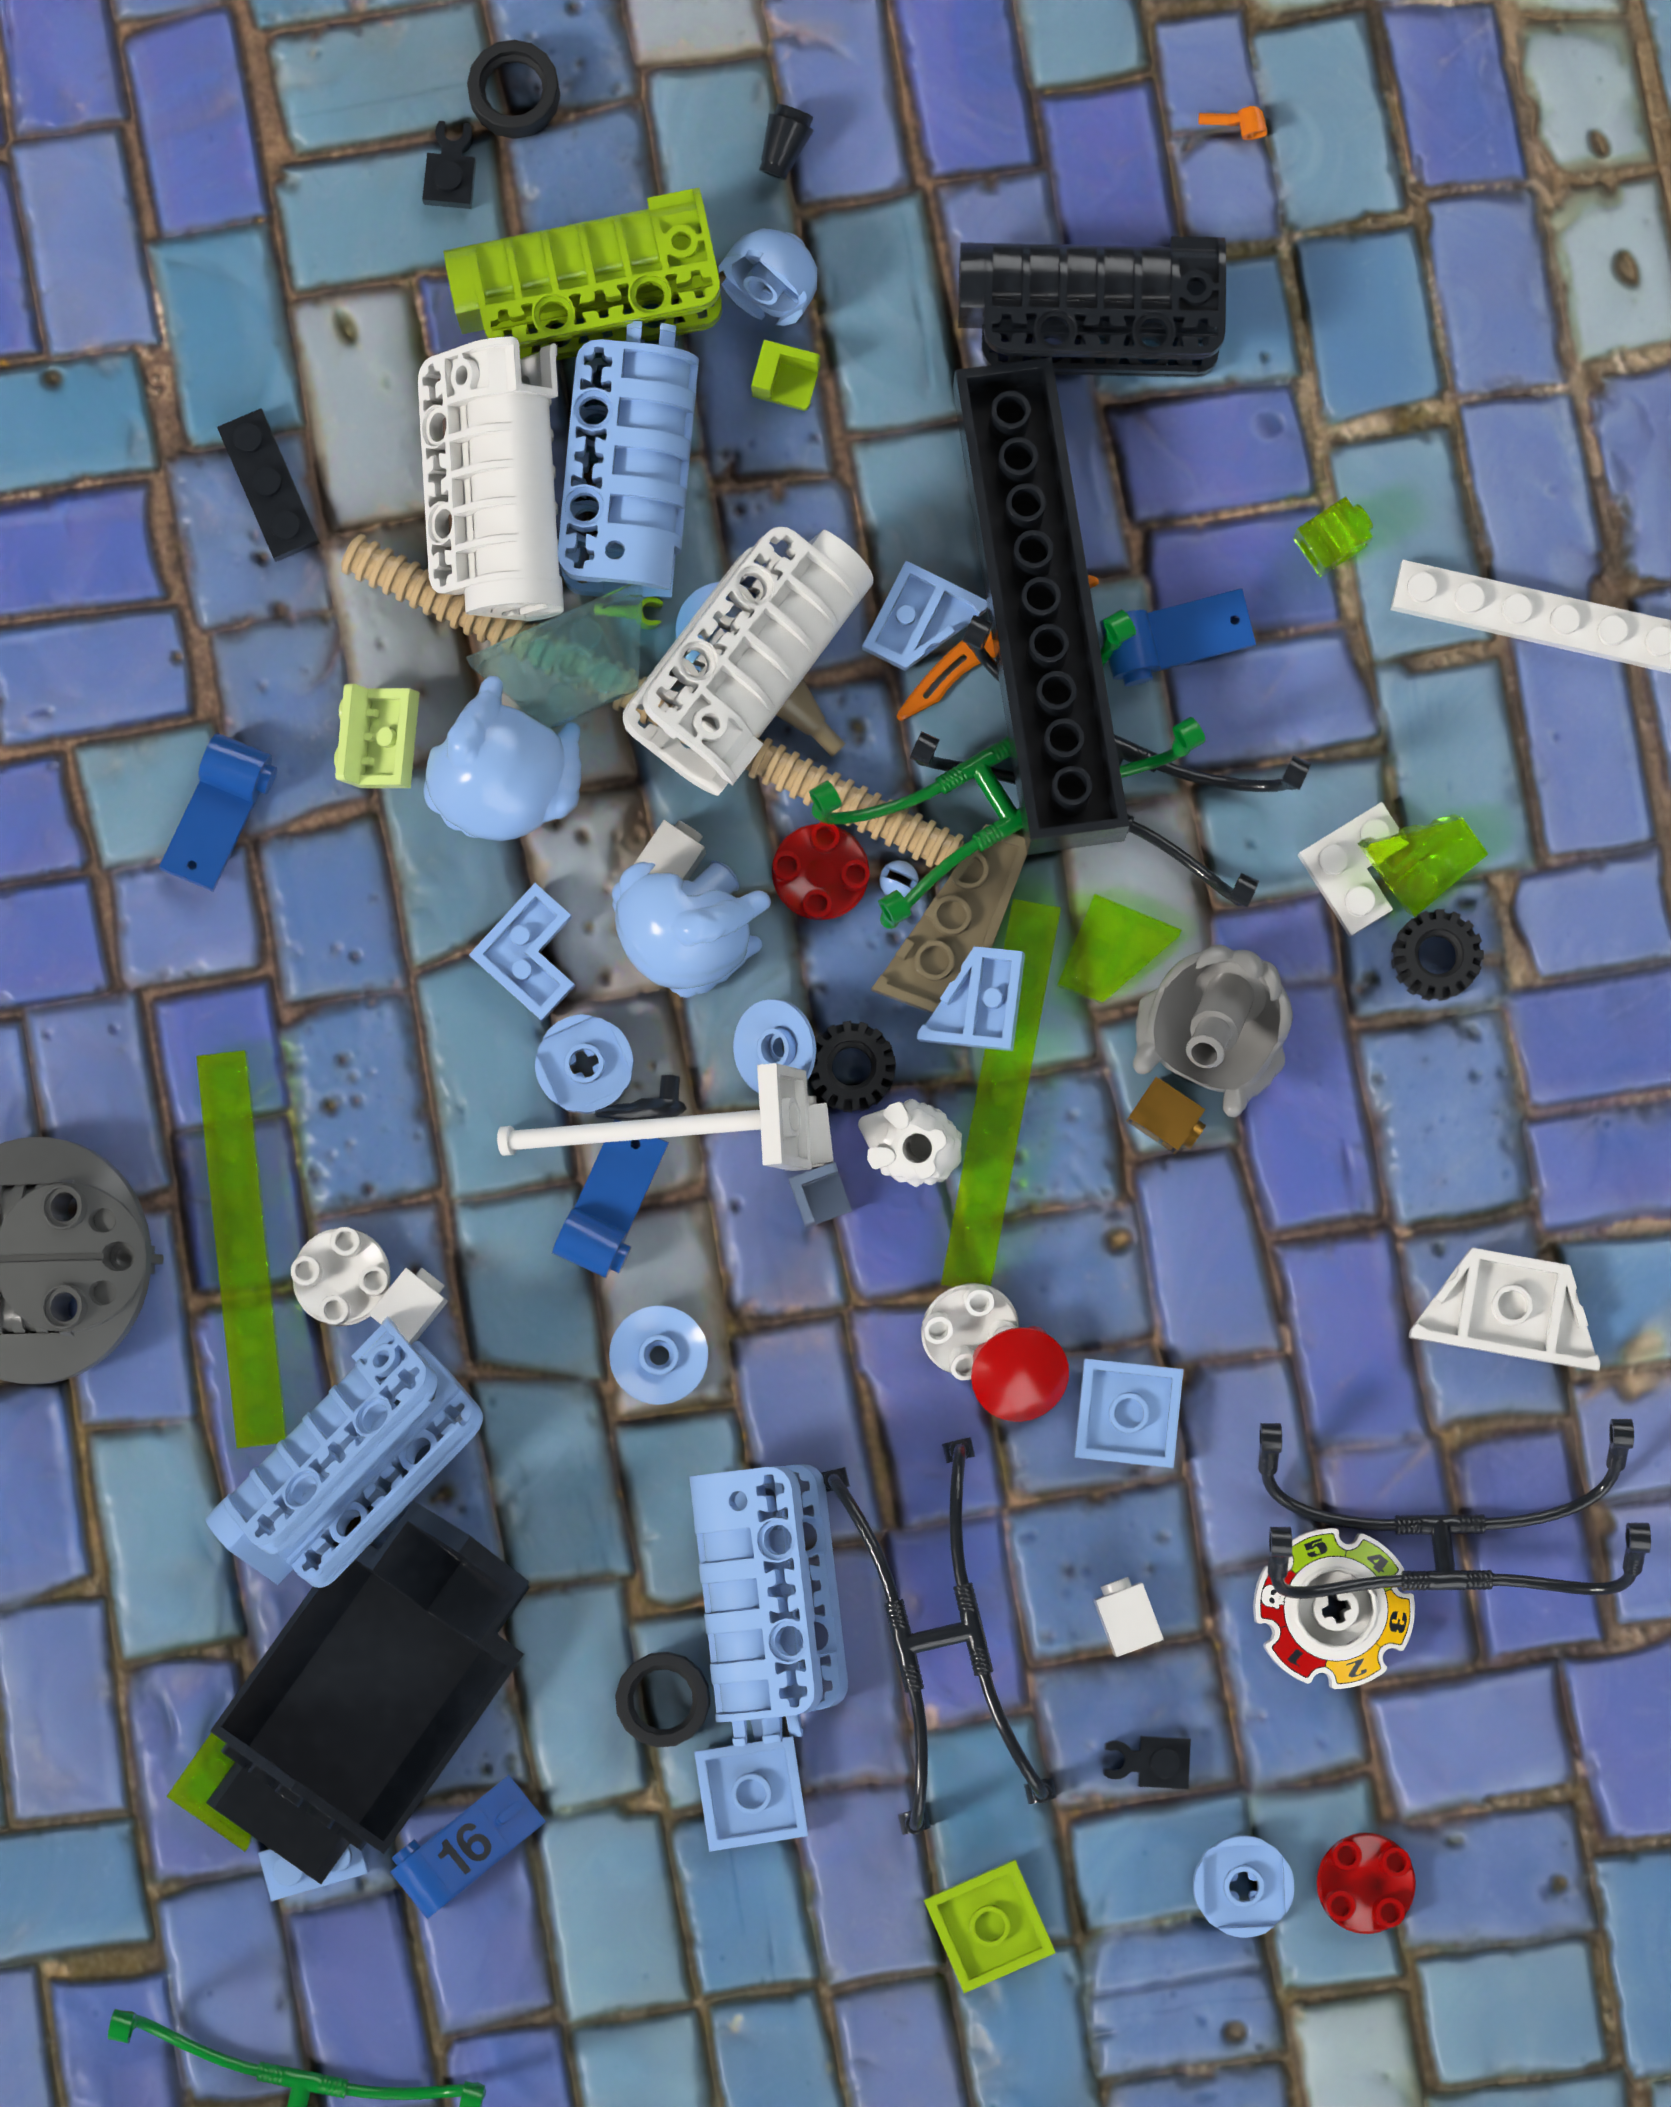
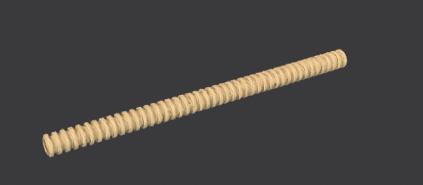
M359 534L351 541L341 562L342 573L346 575L354 573L355 579L359 582L365 579L368 580V585L373 589L378 586L382 587L383 594L387 596L391 593L396 594L395 599L399 602H403L405 599L408 600L409 606L413 609L419 606L422 607V612L427 616L432 613L436 614V620L441 623L445 620L450 621V627L455 630L459 626L464 628L463 633L467 636L473 633L476 634L477 640L481 643H484L486 640L490 641V647L495 650L499 647L504 648V654L509 657L513 653L518 655L517 660L521 663H525L527 660L530 661L531 667L535 670H538L540 667L544 668L545 675L549 677L553 674L558 675V681L563 684L567 680L572 682L571 687L577 691L581 687L586 689L585 694L589 697H592L594 694L598 695L599 702L603 704L608 701L612 702V708L617 711L621 708H626V705L648 678L646 676L642 680L637 678V672L632 669L628 673L623 671L624 666L617 663L614 666L610 664V658L603 656L600 659L596 657L597 652L592 649L588 652L584 651L583 645L578 642L574 645L570 644V639L564 635L561 638L556 637V631L549 629L547 632L542 630L543 625L539 622L532 625L529 621L466 614L465 594L449 595L437 593L430 584L428 568L425 571L422 570L421 564L417 561L411 564L408 563V558L403 554H400L398 557L394 556V550L389 547L385 550L380 549L381 544L375 540L368 543L367 537L363 534ZM661 700L658 707H660V705H662L665 701ZM666 702L669 708L673 707L672 704ZM636 708V711L641 715L639 719L641 723L647 724L649 721L657 726L646 714L645 709L640 710ZM768 737L765 741L758 738L763 743V746L745 768V770L749 771L748 776L755 779L756 776L763 778L762 784L768 786L770 783L776 785V791L781 793L785 789L790 792V798L796 799L798 796L803 798V804L806 806L813 803L809 790L827 780L836 789L842 802V806L833 812L853 811L887 803L881 800L882 794L876 792L873 796L868 793V787L862 785L859 789L854 786V780L849 778L845 782L840 779V773L835 772L831 775L827 773L828 768L821 765L817 768L813 766L814 760L808 758L806 761L800 759V753L794 751L791 755L786 752V746L781 744L777 748L772 745L773 740ZM909 808L883 817L853 823L858 826V832L863 834L867 830L872 833V839L878 840L881 837L885 839L886 846L891 847L895 844L899 846L898 852L905 854L906 851L913 853L912 859L918 861L921 857L927 860L926 866L930 868L934 864L938 865L950 854L963 846L965 842L963 841L964 835L958 833L955 837L949 834L950 828L945 826L941 830L936 827V821L931 819L927 823L922 820V814L916 813L915 816L909 814ZM852 823L844 824V825L850 827Z

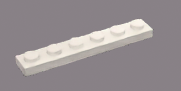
M1402 560L1390 609L1392 611L1671 674V620L1407 560Z

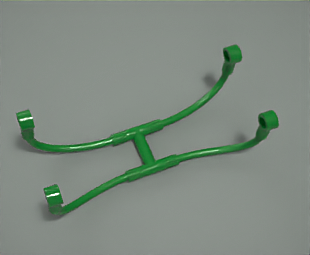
M1122 609L1103 620L1107 631L1103 638L1104 645L1100 649L1103 667L1114 650L1120 648L1124 641L1136 635V629L1131 618ZM1189 717L1175 725L1172 729L1175 740L1172 743L1171 749L1119 766L1121 778L1171 763L1180 757L1187 756L1191 750L1205 743V735L1198 722L1193 717ZM1008 736L936 777V782L907 796L877 806L846 812H833L842 806V802L836 789L828 780L809 790L813 801L812 814L816 819L826 824H849L883 817L910 808L941 792L947 794L974 778L1000 818L993 824L973 834L972 840L939 863L905 897L898 890H895L879 899L878 903L882 910L880 922L885 928H895L901 921L910 917L912 906L937 881L977 850L982 852L988 849L993 844L1023 828L1020 808L1016 809L991 769L1011 756Z
M115 2009L108 2030L109 2040L129 2043L133 2030L139 2028L221 2067L255 2076L259 2082L262 2081L291 2088L287 2107H307L310 2092L342 2099L346 2095L380 2100H422L461 2097L459 2107H482L483 2099L486 2095V2085L479 2082L465 2081L464 2084L426 2087H378L349 2083L348 2079L280 2066L278 2064L275 2065L273 2063L270 2064L268 2062L265 2063L263 2061L260 2064H255L206 2047L133 2011Z

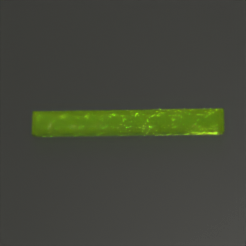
M1018 899L1012 900L1003 949L1023 951L1025 953L1013 1051L984 1050L941 1286L953 1288L970 1283L991 1286L1061 907Z
M242 1050L196 1056L236 1447L241 1449L275 1445L280 1440H284L288 1435L248 1052Z

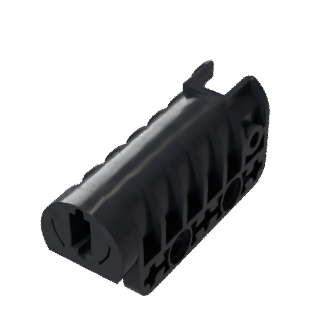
M1171 236L1169 247L960 242L958 328L982 329L981 353L986 366L1023 361L1024 356H1030L1031 360L1041 359L1040 356L1063 357L1058 362H1053L1055 375L1196 378L1210 373L1217 363L1219 349L1225 337L1226 326L1225 237ZM1001 338L1008 339V342H1002ZM1027 338H1033L1031 344H1026ZM1054 338L1062 343L1050 344L1045 339ZM1076 339H1081L1080 345L1075 344ZM1125 340H1129L1128 346L1124 345ZM1151 340L1159 346H1148L1143 341ZM1174 341H1177L1176 347L1173 346ZM998 353L1009 356L1008 361H999ZM1072 357H1079V363H1071ZM1095 358H1105V362L1102 364L1095 363ZM1120 358H1127L1128 364H1119ZM1137 358L1160 360L1155 364L1148 365L1143 364ZM1203 358L1201 365H1192V360H1201ZM1169 359H1175L1176 365H1167Z

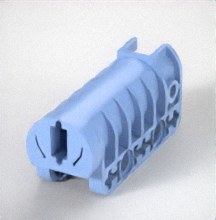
M388 1316L383 1320L382 1325L351 1356L356 1362L355 1367L328 1391L329 1394L311 1412L305 1414L302 1422L284 1440H280L273 1452L258 1467H254L242 1484L232 1494H228L205 1518L210 1530L228 1551L277 1585L293 1569L298 1576L314 1587L322 1588L335 1581L464 1448L481 1427L483 1413L472 1397L439 1359L420 1341H414L411 1345ZM461 1413L463 1420L460 1423L456 1422V1417ZM440 1432L443 1435L441 1439L437 1437ZM431 1444L430 1451L415 1464V1457L419 1450L425 1445ZM405 1469L408 1471L406 1475L402 1473ZM391 1485L392 1490L387 1494L385 1491ZM370 1505L374 1507L372 1511L367 1509ZM361 1516L360 1523L345 1537V1530L350 1521L355 1517ZM335 1541L339 1543L337 1547L332 1545ZM321 1558L322 1562L317 1565L316 1562Z

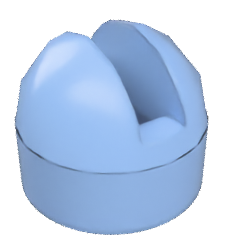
M892 861L885 865L880 873V888L885 895L898 890L905 897L918 884V873L914 866L906 861ZM891 870L911 879L910 886L908 887L896 880L887 878L889 871Z

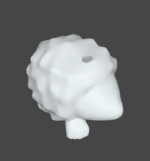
M909 1099L904 1103L899 1101L890 1104L886 1109L862 1116L858 1121V1127L870 1148L868 1149L867 1156L869 1164L875 1170L880 1168L882 1175L891 1176L898 1182H908L914 1187H918L923 1183L932 1186L936 1182H943L947 1179L951 1172L961 1163L962 1133L956 1129L952 1121L947 1119L945 1113L940 1109L933 1108L931 1105L919 1103L914 1099Z

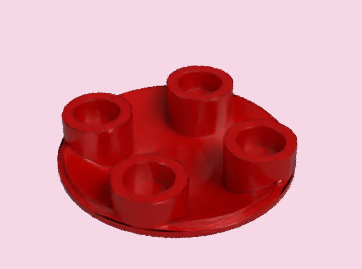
M823 822L801 827L789 834L779 845L772 863L773 885L781 901L794 913L812 920H830L852 910L862 899L870 877L866 853L855 837L834 824Z
M1017 1327L1002 1331L987 1342L980 1344L974 1351L971 1371V1383L974 1394L982 1407L997 1418L1013 1422L1036 1419L1049 1412L1060 1401L1067 1388L1069 1364L1065 1352L1059 1343L1041 1327Z
M1374 1833L1352 1834L1336 1842L1324 1855L1318 1869L1316 1882L1318 1897L1327 1915L1342 1928L1360 1934L1379 1933L1399 1925L1413 1902L1416 1888L1415 1873L1408 1853L1391 1839Z

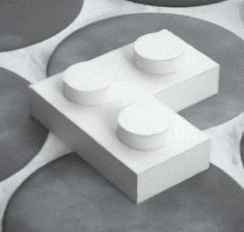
M1383 802L1299 852L1298 857L1349 937L1393 910L1368 869L1406 846L1408 842Z

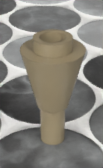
M802 679L776 716L804 734L811 735L833 757L846 743L825 722L822 711L806 682Z

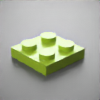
M1015 1859L924 1898L925 1905L963 1993H967L1056 1953Z

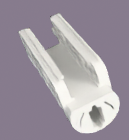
M513 336L478 340L429 357L422 364L418 374L429 580L433 590L437 593L449 595L465 594V612L468 615L536 621L551 618L564 612L562 577L559 576V540L557 539L556 527L558 504L555 502L554 493L556 468L552 460L554 434L550 426L549 406L552 403L551 399L558 397L556 357L558 353L555 343L542 347L540 352L520 359L519 341ZM446 417V422H447V424H446V432H445V435H444V434H443V419ZM450 513H451V516H452V528H451V531H450V534H449V521H448V516H449Z
M776 527L768 531L757 541L754 547H750L737 558L626 705L623 712L625 729L632 737L677 773L704 791L718 796L728 783L733 786L763 746V743L758 738L873 585V575L868 565L848 544L825 529L809 542L788 527ZM781 540L785 541L788 544L785 553L790 557V560L786 557L782 558L775 553L773 546L769 542L777 544ZM747 576L757 578L748 590L740 584ZM750 592L755 593L756 597L753 598ZM727 595L732 602L726 600ZM734 604L742 609L735 618L726 616ZM717 626L721 627L719 630H717V631L714 633V635L711 637V639L709 640V642L705 641L707 638H709V637L712 635V633L715 631V629L717 628ZM691 650L700 653L693 663L684 658ZM695 666H699L701 670L698 672ZM672 671L675 677L670 676L669 672ZM677 680L687 685L679 692L670 690ZM661 700L665 701L662 705H660V707H658ZM666 702L672 704L673 707L669 708ZM636 708L640 710L645 709L646 714L657 726L650 723L645 728L641 727L637 723L641 715L636 711ZM680 740L684 742L687 746H689L691 749L685 748L681 744Z

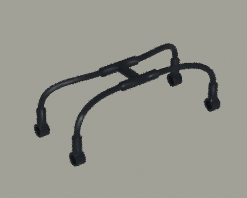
M974 615L962 642L967 644L980 663L999 682L996 661L984 648L992 622ZM922 731L910 755V759L916 761L918 765L942 771H948L962 763V761L935 757L934 753L940 739ZM1114 734L1119 766H1121L1123 759L1132 763L1157 755L1156 752ZM1292 756L1282 779L1275 780L1224 777L1195 771L1173 763L1151 769V772L1158 770L1186 781L1229 790L1278 792L1288 789L1300 790L1311 763ZM995 767L991 768L999 781L1016 785L1014 772ZM1127 814L1129 821L1128 832L1143 838L1173 857L1236 906L1248 908L1259 880L1241 873L1233 889L1180 847L1148 827L1133 821L1134 817Z
M1632 1419L1610 1420V1444L1606 1460L1608 1471L1595 1488L1569 1503L1535 1513L1507 1517L1485 1518L1484 1514L1396 1515L1394 1519L1365 1518L1328 1512L1303 1504L1287 1495L1280 1489L1274 1478V1474L1278 1469L1279 1453L1282 1452L1281 1423H1260L1258 1470L1262 1475L1265 1489L1277 1503L1302 1517L1329 1525L1360 1530L1395 1531L1396 1535H1431L1435 1562L1434 1571H1402L1401 1575L1367 1577L1313 1586H1291L1284 1581L1288 1573L1289 1557H1292L1291 1527H1270L1267 1573L1271 1578L1272 1585L1280 1595L1295 1599L1318 1598L1401 1587L1403 1591L1491 1590L1493 1586H1508L1581 1595H1609L1627 1589L1642 1572L1645 1555L1650 1553L1651 1530L1649 1523H1627L1625 1532L1626 1550L1622 1566L1624 1574L1617 1580L1602 1583L1575 1582L1514 1574H1493L1492 1570H1455L1451 1534H1484L1485 1530H1501L1538 1525L1570 1516L1591 1506L1610 1491L1617 1481L1620 1472L1626 1467L1628 1451L1634 1445Z
M971 1437L942 1444L946 1463L953 1462L950 1487V1543L956 1586L953 1587V1590L955 1591L954 1594L961 1622L911 1633L904 1600L899 1599L886 1558L869 1523L847 1487H850L846 1467L821 1473L826 1492L834 1491L847 1510L877 1569L887 1603H884V1607L886 1608L885 1611L904 1691L909 1693L915 1736V1783L912 1811L898 1814L902 1835L910 1833L919 1834L923 1830L931 1828L928 1811L925 1808L928 1777V1741L925 1708L921 1689H924V1684L916 1653L966 1642L974 1676L979 1677L982 1692L992 1718L1008 1751L1027 1781L1024 1784L1028 1804H1044L1051 1799L1057 1798L1053 1777L1039 1778L1017 1741L1002 1709L991 1677V1673L994 1670L973 1583L968 1581L963 1549L962 1499L965 1459L975 1457Z

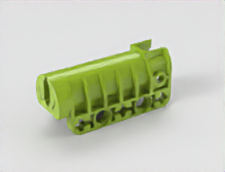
M700 188L647 198V209L443 250L454 309L462 334L484 330L487 339L505 337L508 334H512L519 341L520 359L536 354L533 353V346L539 345L542 348L549 345L548 343L571 339L566 346L557 347V361L577 357L579 349L585 344L581 343V336L587 335L588 341L598 339L626 341L627 325L633 323V321L643 322L641 339L645 340V342L659 340L660 326L649 328L643 325L654 321L666 319L664 323L675 325L676 336L703 331L713 327L722 315V300L720 295V279ZM698 295H703L702 298H696ZM679 299V304L672 305V300ZM649 304H658V305H660L659 307H657V308H655V309H645V308H644L645 306H647V305H649ZM631 308L632 313L625 315L624 310ZM707 309V317L698 318L697 313ZM602 315H609L606 318H599ZM681 316L683 322L675 324V317ZM576 319H584V323L577 324ZM553 324H564L562 327L558 329H549V327ZM535 328L537 333L530 334L528 329ZM612 330L613 336L603 338L602 332Z

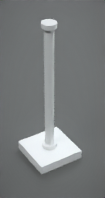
M778 1063L757 1065L760 1110L514 1130L512 1126H501L497 1134L498 1148L502 1156L514 1155L516 1150L761 1130L764 1166L790 1171L812 1170L806 1071Z

